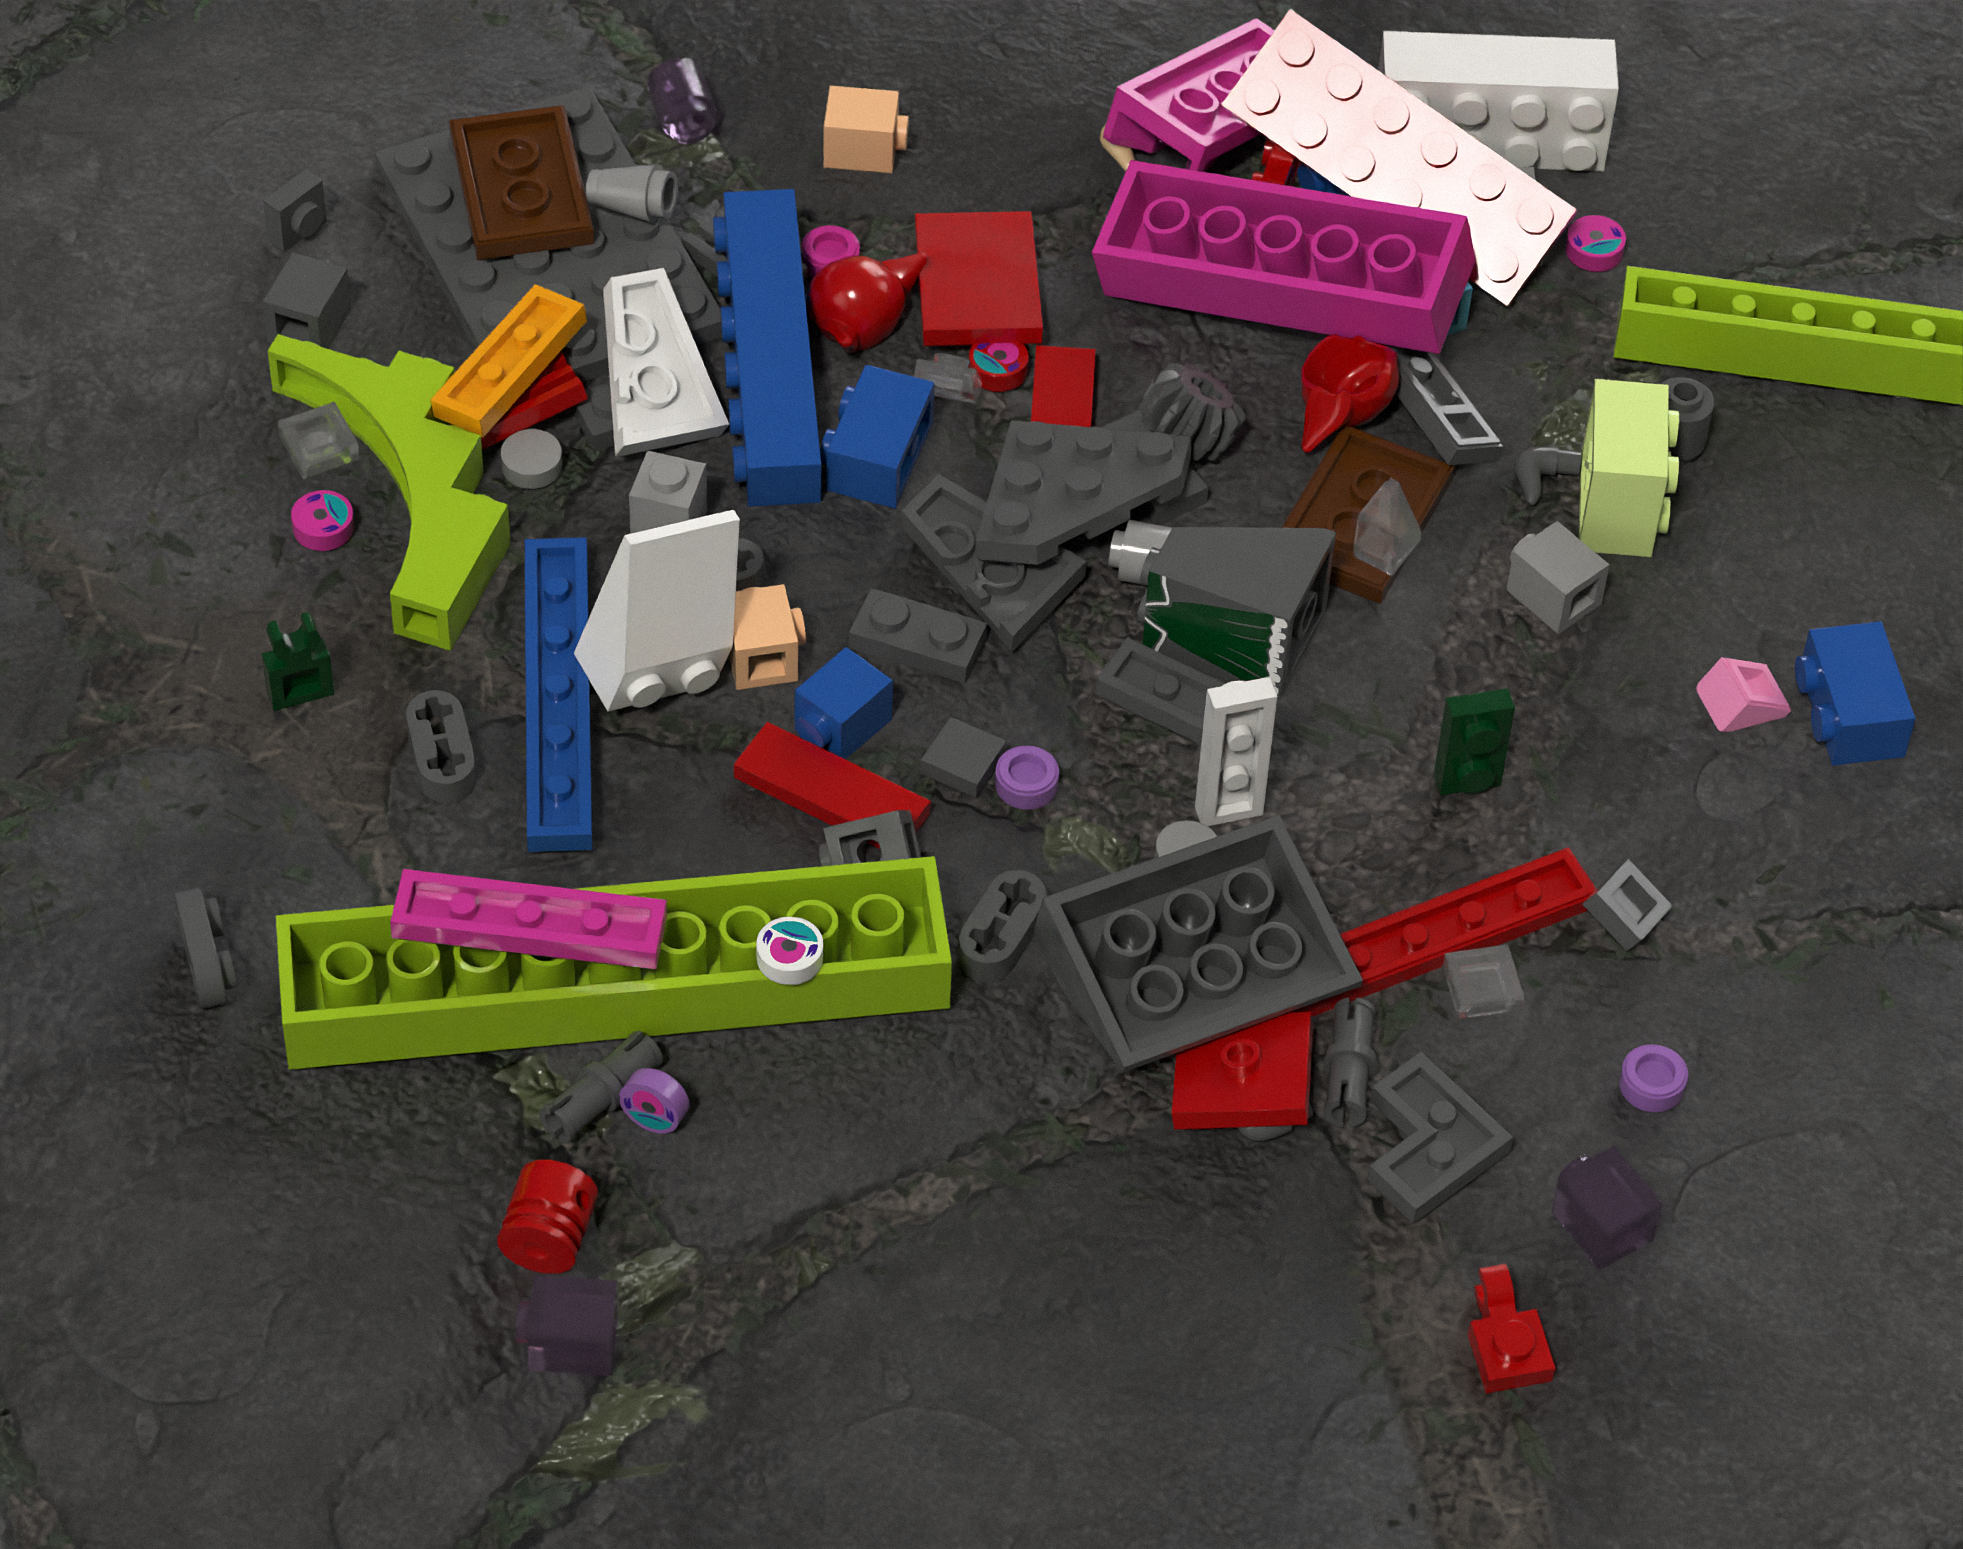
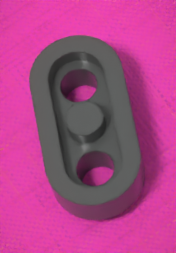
M200 887L174 892L178 921L199 1007L204 1009L227 1004L225 990L237 988L229 949L216 951L213 939L214 937L224 935L216 897L203 899Z

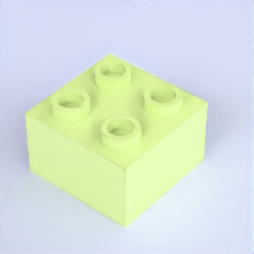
M1595 379L1581 453L1579 539L1595 553L1652 557L1656 533L1667 534L1671 503L1670 497H1664L1665 493L1675 494L1679 472V458L1671 456V452L1668 451V447H1676L1679 428V411L1668 410L1669 385Z

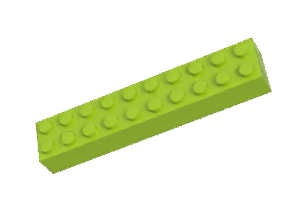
M935 856L575 888L578 890L667 900V918L656 969L392 938L390 925L394 905L276 915L282 1026L289 1070L625 1039L634 1031H641L643 1037H645L646 1035L657 1036L950 1008L952 961ZM782 917L802 918L812 923L820 931L823 938V963L818 973L808 981L794 985L780 984L767 978L759 969L756 959L757 937L762 928L775 919Z

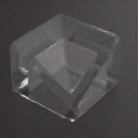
M1390 478L1383 483L1358 514L1353 551L1354 557L1393 576L1420 542L1421 531L1399 482Z

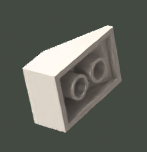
M734 510L624 535L574 651L575 657L607 711L632 705L641 708L656 702L660 698L683 692L690 694L700 693L710 688L718 680L733 647L740 521Z

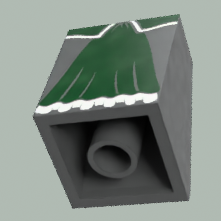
M1172 527L1162 548H1151L1141 571L1140 582L1147 585V590L1142 598L1137 614V622L1144 624L1143 645L1193 669L1229 682L1250 681L1270 677L1277 699L1281 700L1326 612L1336 532L1325 528Z

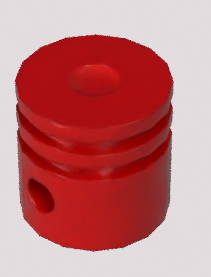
M535 1160L526 1163L519 1173L507 1207V1214L504 1216L502 1228L497 1236L498 1248L512 1262L531 1271L544 1274H560L569 1271L576 1263L577 1252L581 1248L582 1238L585 1236L598 1198V1187L592 1178L583 1171L567 1163L554 1160Z

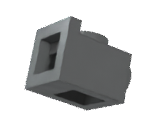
M896 810L825 827L823 829L826 842L819 845V856L822 866L865 863L862 849L869 840H875L880 845L882 856L879 861L921 858L911 810Z

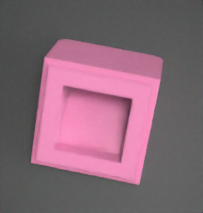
M1721 657L1696 687L1704 706L1717 729L1721 732L1736 731L1784 718L1791 712L1786 698L1766 664Z

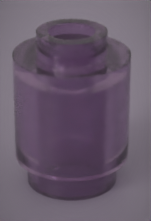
M687 58L670 59L658 65L648 77L647 88L662 129L679 143L691 144L703 140L714 128L716 107L701 67L695 61Z

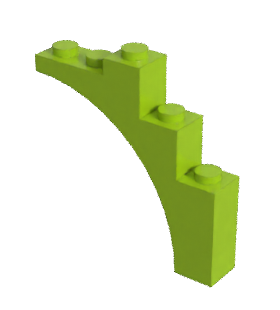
M278 334L268 349L272 391L301 401L327 414L354 433L386 466L399 487L411 519L409 545L402 569L390 592L394 634L451 651L511 545L508 504L495 501L483 494H473L484 476L481 435L469 432L455 425H448V422L434 417L430 399L455 373L454 367L442 364L432 358H422L402 351H398L390 366L386 367L366 358H356L320 347L313 342L300 341Z

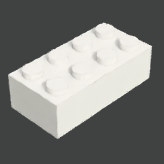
M1383 31L1378 71L1515 167L1604 171L1618 95L1615 40Z

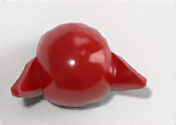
M922 251L910 256L882 262L857 255L846 256L832 261L818 271L812 279L805 297L806 313L828 340H834L840 344L847 353H856L857 351L873 347L892 334L904 311L905 297L928 262V254Z
M1337 334L1327 336L1314 347L1301 368V395L1306 407L1301 444L1304 453L1311 452L1341 427H1360L1371 422L1390 404L1398 389L1400 374L1398 355L1392 348L1367 341L1359 335L1353 338H1346Z

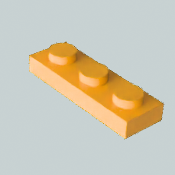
M535 284L430 399L434 417L484 437L587 322L584 304Z

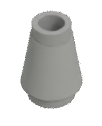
M660 164L603 170L593 169L587 179L586 197L591 205H599L606 209L655 223L659 218L668 219L674 213L678 197V182L673 171H665Z

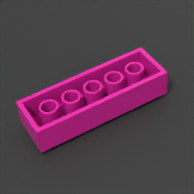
M1131 160L1092 250L1105 296L1328 335L1337 334L1346 338H1353L1359 335L1367 341L1436 354L1441 352L1476 260L1467 215Z

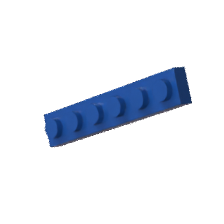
M587 537L525 539L528 852L593 850L590 681L574 655V651L589 619Z

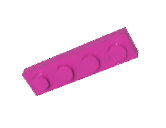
M403 869L390 921L392 938L656 969L667 918V900Z

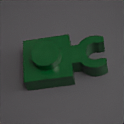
M309 612L301 613L302 625L292 633H281L276 620L269 622L267 625L266 633L273 650L261 654L266 692L273 711L334 695L330 654Z

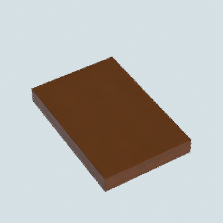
M564 105L449 120L450 137L477 260L594 244L593 226Z
M1350 426L1342 427L1282 528H1325L1336 532L1329 584L1381 604L1452 482L1455 466L1448 465L1443 461Z

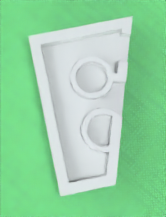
M664 268L611 277L604 287L603 293L615 457L721 436L729 425Z

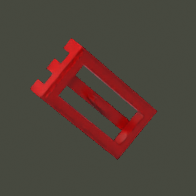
M561 352L557 354L484 437H481L482 450L508 438L518 431L525 430L588 399L583 383L579 377H576L574 370L570 364H567Z

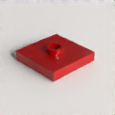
M1311 1012L1286 1013L1176 1053L1171 1112L1174 1130L1308 1125L1313 1038Z

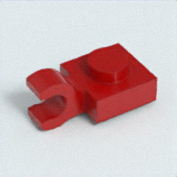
M1506 1264L1479 1268L1478 1274L1482 1284L1474 1287V1293L1483 1319L1470 1321L1467 1335L1485 1393L1552 1382L1556 1368L1537 1309L1516 1312L1513 1284Z

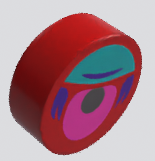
M1022 343L973 344L969 351V376L976 385L985 390L1004 392L1015 389L1027 378L1028 351Z

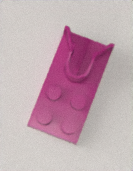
M1256 18L1118 86L1105 125L1103 138L1111 144L1135 148L1148 153H1155L1170 145L1188 158L1185 169L1205 172L1215 163L1219 155L1260 135L1226 111L1221 104L1275 30Z

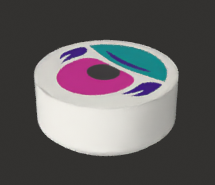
M782 917L769 922L762 928L756 941V959L759 969L767 978L780 984L794 985L808 981L818 973L823 963V938L820 931L809 921L798 917Z

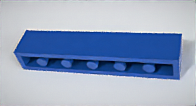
M794 189L724 192V216L713 217L714 251L726 252L727 261L717 262L718 297H730V306L720 307L722 343L734 342V352L724 353L726 389L738 388V399H728L730 435H742V446H732L734 483L746 482L748 507L821 503V458Z

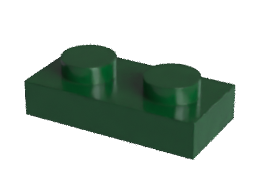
M1508 688L1446 697L1433 775L1440 795L1460 792L1478 793L1487 788L1501 786L1515 711Z

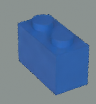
M865 364L856 387L848 385L844 390L839 407L838 418L840 422L837 429L828 428L822 440L820 458L821 464L827 465L826 491L896 509L933 424L935 382Z
M1882 621L1809 629L1803 655L1797 656L1795 660V678L1799 691L1801 693H1808L1812 704V731L1817 742L1824 741L1832 766L1905 757L1916 718Z

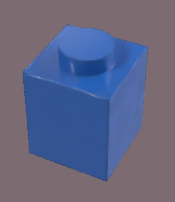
M845 647L795 689V730L802 739L847 759L892 720L893 680Z

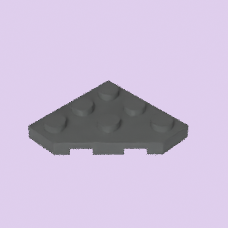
M1011 420L975 540L977 559L1038 565L1057 556L1058 545L1082 533L1088 539H1091L1130 520V510L1147 501L1155 499L1160 504H1163L1181 495L1191 458V436Z

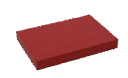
M1032 211L915 213L916 253L924 251L928 254V262L918 276L923 346L973 345L982 343H1042L1043 325Z

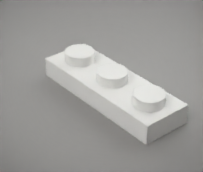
M1270 677L1250 681H1232L1220 687L1207 689L1195 810L1200 823L1206 826L1263 815L1277 695Z

